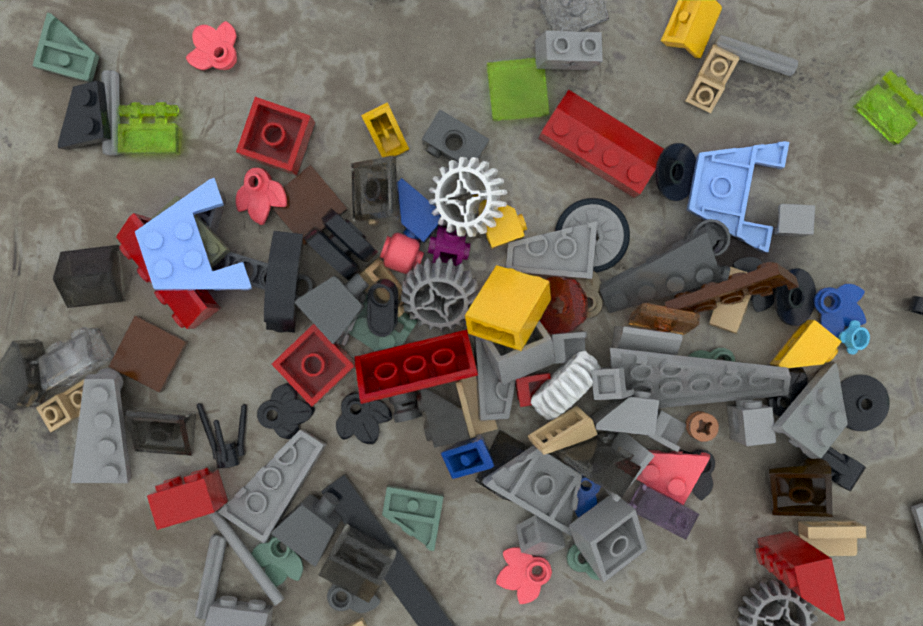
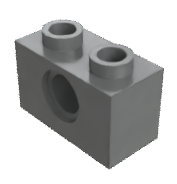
M439 109L424 134L422 143L426 146L424 150L432 156L439 158L442 155L450 161L455 160L458 163L460 157H466L468 161L471 157H476L479 160L489 144V139ZM450 138L460 139L462 147L456 151L448 149L446 142Z

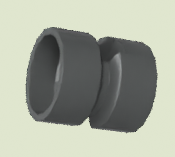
M708 219L692 225L686 231L684 241L697 235L696 231L706 226L715 256L724 253L730 244L731 236L729 229L719 220Z

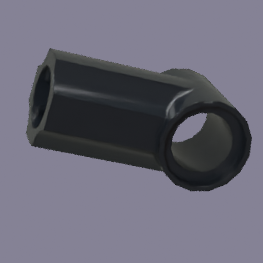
M831 446L821 458L831 466L832 481L850 492L866 469L857 460L844 453H839ZM804 454L802 459L807 460L809 457Z

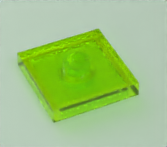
M536 58L487 62L492 121L549 116L545 69H536Z

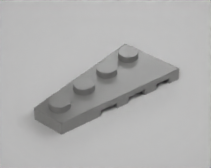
M88 374L84 379L71 483H128L131 479V470L118 374Z

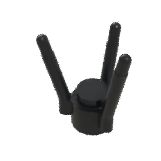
M198 403L199 416L212 449L213 459H216L217 468H229L239 465V456L245 455L243 444L247 405L243 404L241 406L237 446H234V441L224 442L219 420H214L213 422L217 438L216 443L201 403Z

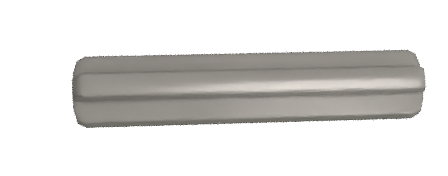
M720 35L714 44L739 56V60L788 76H792L798 67L796 59Z
M105 70L101 73V82L105 84L111 140L102 141V152L107 156H117L120 154L119 74L113 70Z
M213 534L210 537L195 612L196 618L207 619L210 606L215 601L227 542L222 534Z

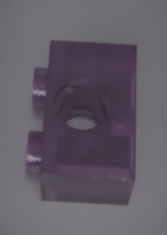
M642 482L629 504L636 510L637 515L685 540L700 515L686 504L683 505Z

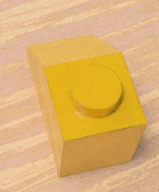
M487 200L482 201L478 206L479 216L484 211ZM508 205L506 207H498V210L503 214L502 218L493 217L496 226L492 228L487 226L485 234L491 250L509 242L522 239L525 236L523 231L527 230L524 217L522 214L517 215L515 208Z
M807 320L798 327L770 362V365L786 368L822 365L825 362H830L838 353L837 347L842 341L817 321Z

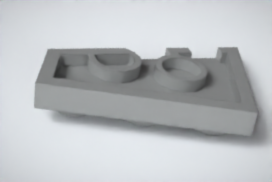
M598 221L509 242L506 268H512L522 273L592 279Z

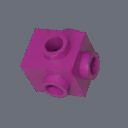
M438 226L436 237H430L428 254H433L432 263H436L438 257L441 258L442 263H447V261L452 259L454 266L461 264L462 260L467 261L470 243H465L466 234L465 236H458L456 229L454 232L449 233L446 227Z

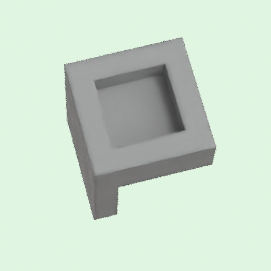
M780 204L778 206L777 228H773L772 235L798 237L814 235L815 205Z
M586 331L549 334L553 342L556 363H566L573 355L586 351Z
M602 367L591 370L594 400L623 399L635 395L634 389H626L624 367Z
M658 409L655 436H647L679 452L681 447L677 443L686 428V424Z
M536 515L516 525L521 553L547 557L565 547L562 531Z

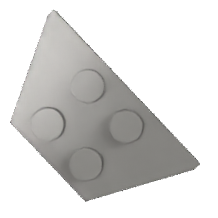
M836 362L825 363L772 426L775 432L784 433L790 437L788 442L795 447L801 448L802 452L811 459H821L848 424Z
M533 445L485 477L482 481L487 487L566 534L572 535L569 525L571 524L573 510H577V493L580 489L582 475L552 455H543Z

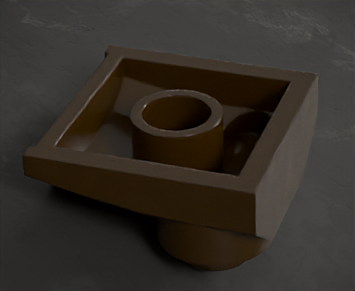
M809 458L801 466L769 469L772 515L833 517L831 466L827 461Z

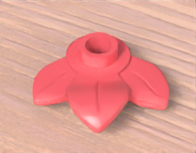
M225 21L217 30L208 25L195 27L192 39L196 48L186 56L188 63L199 70H207L211 67L218 70L231 69L237 61L236 50L233 47L237 36L233 26Z
M255 167L247 171L244 177V185L236 194V207L239 212L248 210V214L254 222L264 225L271 206H287L286 193L283 186L279 182L272 180L265 169ZM256 177H257V179H258V185H257V186H255V178H256Z
M520 547L504 550L503 557L508 565L498 574L496 584L508 590H517L520 604L534 601L539 596L541 585L547 583L551 577L552 569L550 563L543 557H533L530 554L521 553ZM535 566L542 567V572L538 575L532 573V569Z

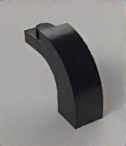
M273 231L264 298L266 330H274L279 333H295L297 305L294 302L297 300L298 281L303 255V234Z

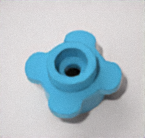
M852 320L849 323V327L839 334V340L845 344L847 352L854 355L858 350H863L867 347L870 341V334L866 328L860 327L859 321Z

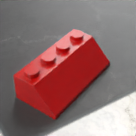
M571 90L567 91L538 138L633 198L639 196L655 172L658 158L664 150L661 146Z
M133 213L129 216L116 238L121 243L119 246L121 252L129 260L133 259L139 267L136 269L138 274L148 283L149 281L151 282L135 231L148 223L151 218ZM156 290L154 292L157 299L163 305L168 304L174 312L172 318L181 328L195 329L221 309L208 290Z
M467 329L354 357L361 404L478 376Z
M791 531L757 538L759 548H756V556L760 565H763L769 573L775 575L778 580H781L789 589H792L807 602L837 621H845L831 557Z

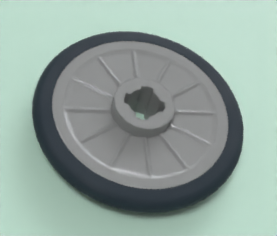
M586 198L571 204L565 209L558 219L555 231L598 221L597 234L599 238L596 240L593 271L597 273L613 267L622 259L629 245L630 229L626 217L617 206L607 200Z

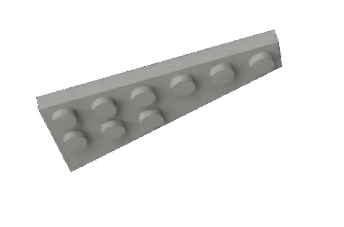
M610 348L611 368L624 367L626 389L651 392V397L659 400L658 408L786 396L789 393L791 376L789 369L786 367Z

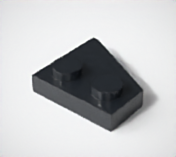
M93 81L73 86L58 140V148L68 150L111 140L105 84L100 81Z

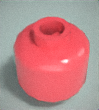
M394 233L392 237L387 236L380 258L383 259L385 267L407 274L417 263L421 264L424 252L419 251V240L401 233Z

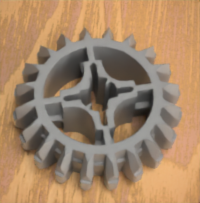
M440 257L436 259V263H432L428 258L424 262V266L417 263L414 266V270H409L402 284L401 301L404 302V311L409 312L410 320L418 318L419 326L428 324L429 330L435 326L439 327L441 332L447 326L452 331L456 328V324L463 327L466 323L465 314L480 292L477 279L472 278L471 270L463 271L464 266L462 263L454 266L452 259L447 261V263H442ZM429 283V287H426L424 291L418 292L422 286ZM463 298L459 303L453 306L451 305L452 303L457 302V299Z
M772 579L769 587L766 583L760 582V591L750 588L753 596L751 598L743 596V601L747 605L738 607V611L744 615L737 618V622L741 626H757V620H761L765 626H813L811 624L818 621L817 616L812 614L816 610L814 605L801 598L783 582L779 585L776 580ZM789 601H792L795 605L797 612L796 620L789 615ZM771 602V604L768 607L763 608L765 605Z

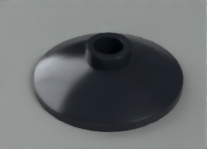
M673 143L667 146L660 154L656 165L655 177L658 190L664 198L670 201L683 200L690 194L696 158L693 151L683 143Z
M792 268L788 271L796 276L799 287L788 290L787 285L776 287L774 305L777 315L785 324L798 326L805 323L814 310L816 288L812 277L807 271L800 268Z
M853 375L840 382L848 422L846 428L854 431H869L879 426L885 420L890 407V399L886 388L880 381L868 375ZM864 399H867L869 402L866 409H863L861 406V402Z

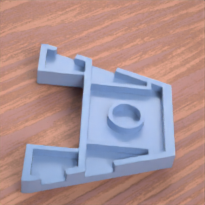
M783 141L774 144H761L752 147L731 148L697 154L686 210L704 221L708 219L719 220L729 229L731 236L760 252H769L773 227L746 222L744 217L754 164L778 169L785 168L789 142Z
M215 178L209 179L135 231L155 290L252 289L243 262L212 271L195 221V214L224 206Z

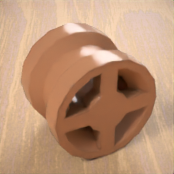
M703 411L691 413L685 421L687 433L701 442L712 440L716 437L719 430L715 417Z

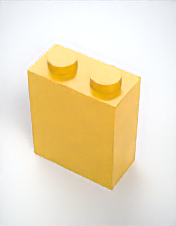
M496 265L465 314L468 334L522 351L551 301L549 281L539 276L528 275L512 268Z

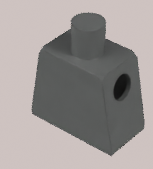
M356 273L346 283L338 276H333L298 298L294 303L332 344H335L342 338L365 308V305L358 299V296L369 284L359 273Z
M326 492L320 500L313 495H308L281 520L271 534L315 567L326 552L342 520L341 516L334 511L339 504L338 498L329 492Z

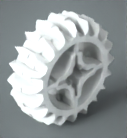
M460 157L458 163L455 160L449 161V169L441 167L439 170L442 177L434 176L432 178L438 184L437 187L429 189L431 193H435V199L428 201L430 204H436L437 206L431 214L434 216L441 214L438 224H447V231L449 233L454 232L456 229L458 236H465L467 232L469 237L476 236L477 231L480 234H485L487 226L490 228L495 227L496 222L493 217L502 218L503 216L498 207H506L507 205L505 201H500V195L504 196L508 193L507 190H499L498 187L504 183V179H494L498 170L496 168L489 169V162L482 161L479 164V160L476 157H471L469 161L466 157ZM471 173L482 180L486 190H479L476 187ZM459 177L456 190L450 194L452 184ZM469 193L478 195V197H471L467 201L458 200L459 197H464V195ZM487 200L484 211L476 218L478 206L482 201ZM450 204H456L459 207L461 215H464V220L454 213Z
M586 351L578 352L561 365L551 375V379L546 380L531 399V404L540 416L542 415L546 420H553L559 417L560 414L564 413L593 386L591 370L602 367L592 355L590 356Z

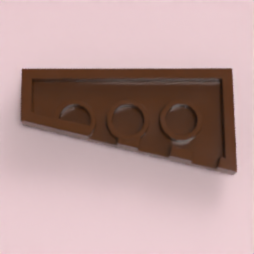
M767 262L756 267L757 270L749 273L739 272L730 275L726 281L704 284L698 291L678 293L674 296V299L666 301L665 305L667 313L677 318H683L714 310L717 308L716 303L719 302L724 305H733L743 302L745 295H760L764 297L773 294V288L787 285L788 290L798 288L799 285L796 276L778 263Z

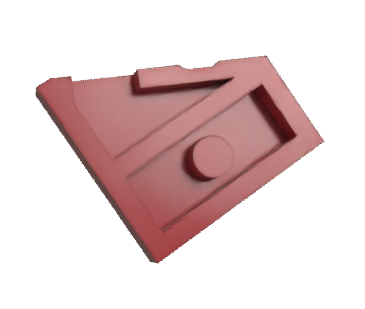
M648 450L654 457L636 479L684 505L707 465L710 454H683L682 451L664 453L660 450Z

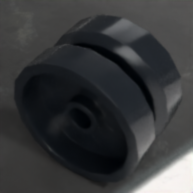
M331 208L321 219L322 224L332 235L329 237L320 228L313 227L303 238L326 262L349 281L356 273L360 272L359 265L350 255L354 253L363 262H369L378 251L366 240L367 237L348 219L344 220Z

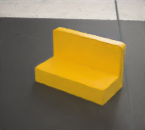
M678 0L661 42L669 47L685 48L694 58H701L720 15L722 6L716 0Z

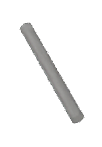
M219 510L208 514L214 525L273 604L276 606L285 599L226 519L218 513Z

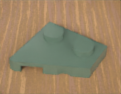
M47 13L32 66L87 83L93 82L99 55L51 13Z
M388 485L382 515L392 523L399 525L408 535L415 537L426 545L427 549L434 551L444 495Z

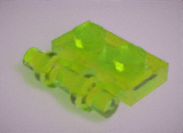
M889 70L882 77L889 86L884 90L877 83L853 107L893 145H897L918 124L911 114L916 111L923 118V96L920 93L916 94L906 85L907 80L902 75L898 77L892 70ZM896 93L907 102L903 108L892 98Z
M131 102L130 105L119 106L120 117H129V124H118V153L179 154L178 125L176 123H167L168 116H179L178 105H167L166 102H156L155 105H142L141 102ZM144 116H155V123H141V119Z

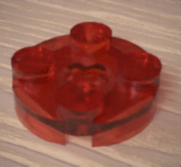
M564 276L545 279L550 283L551 301L539 321L545 330H548L547 332L551 334H565L575 330L586 320L588 309L587 297L580 283L575 279H569ZM556 297H559L564 302L562 313H559L558 309H553V303L557 301Z

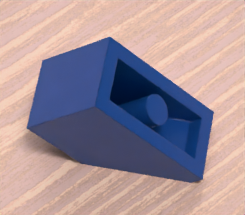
M401 178L398 181L401 224L406 228L403 233L425 244L438 229V226H440L438 221L441 214L436 216L431 214L437 207L430 204L429 200Z
M482 434L476 435L475 438L463 439L441 452L452 479L494 467L493 458Z

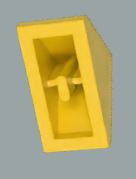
M388 102L361 115L384 162L409 150Z

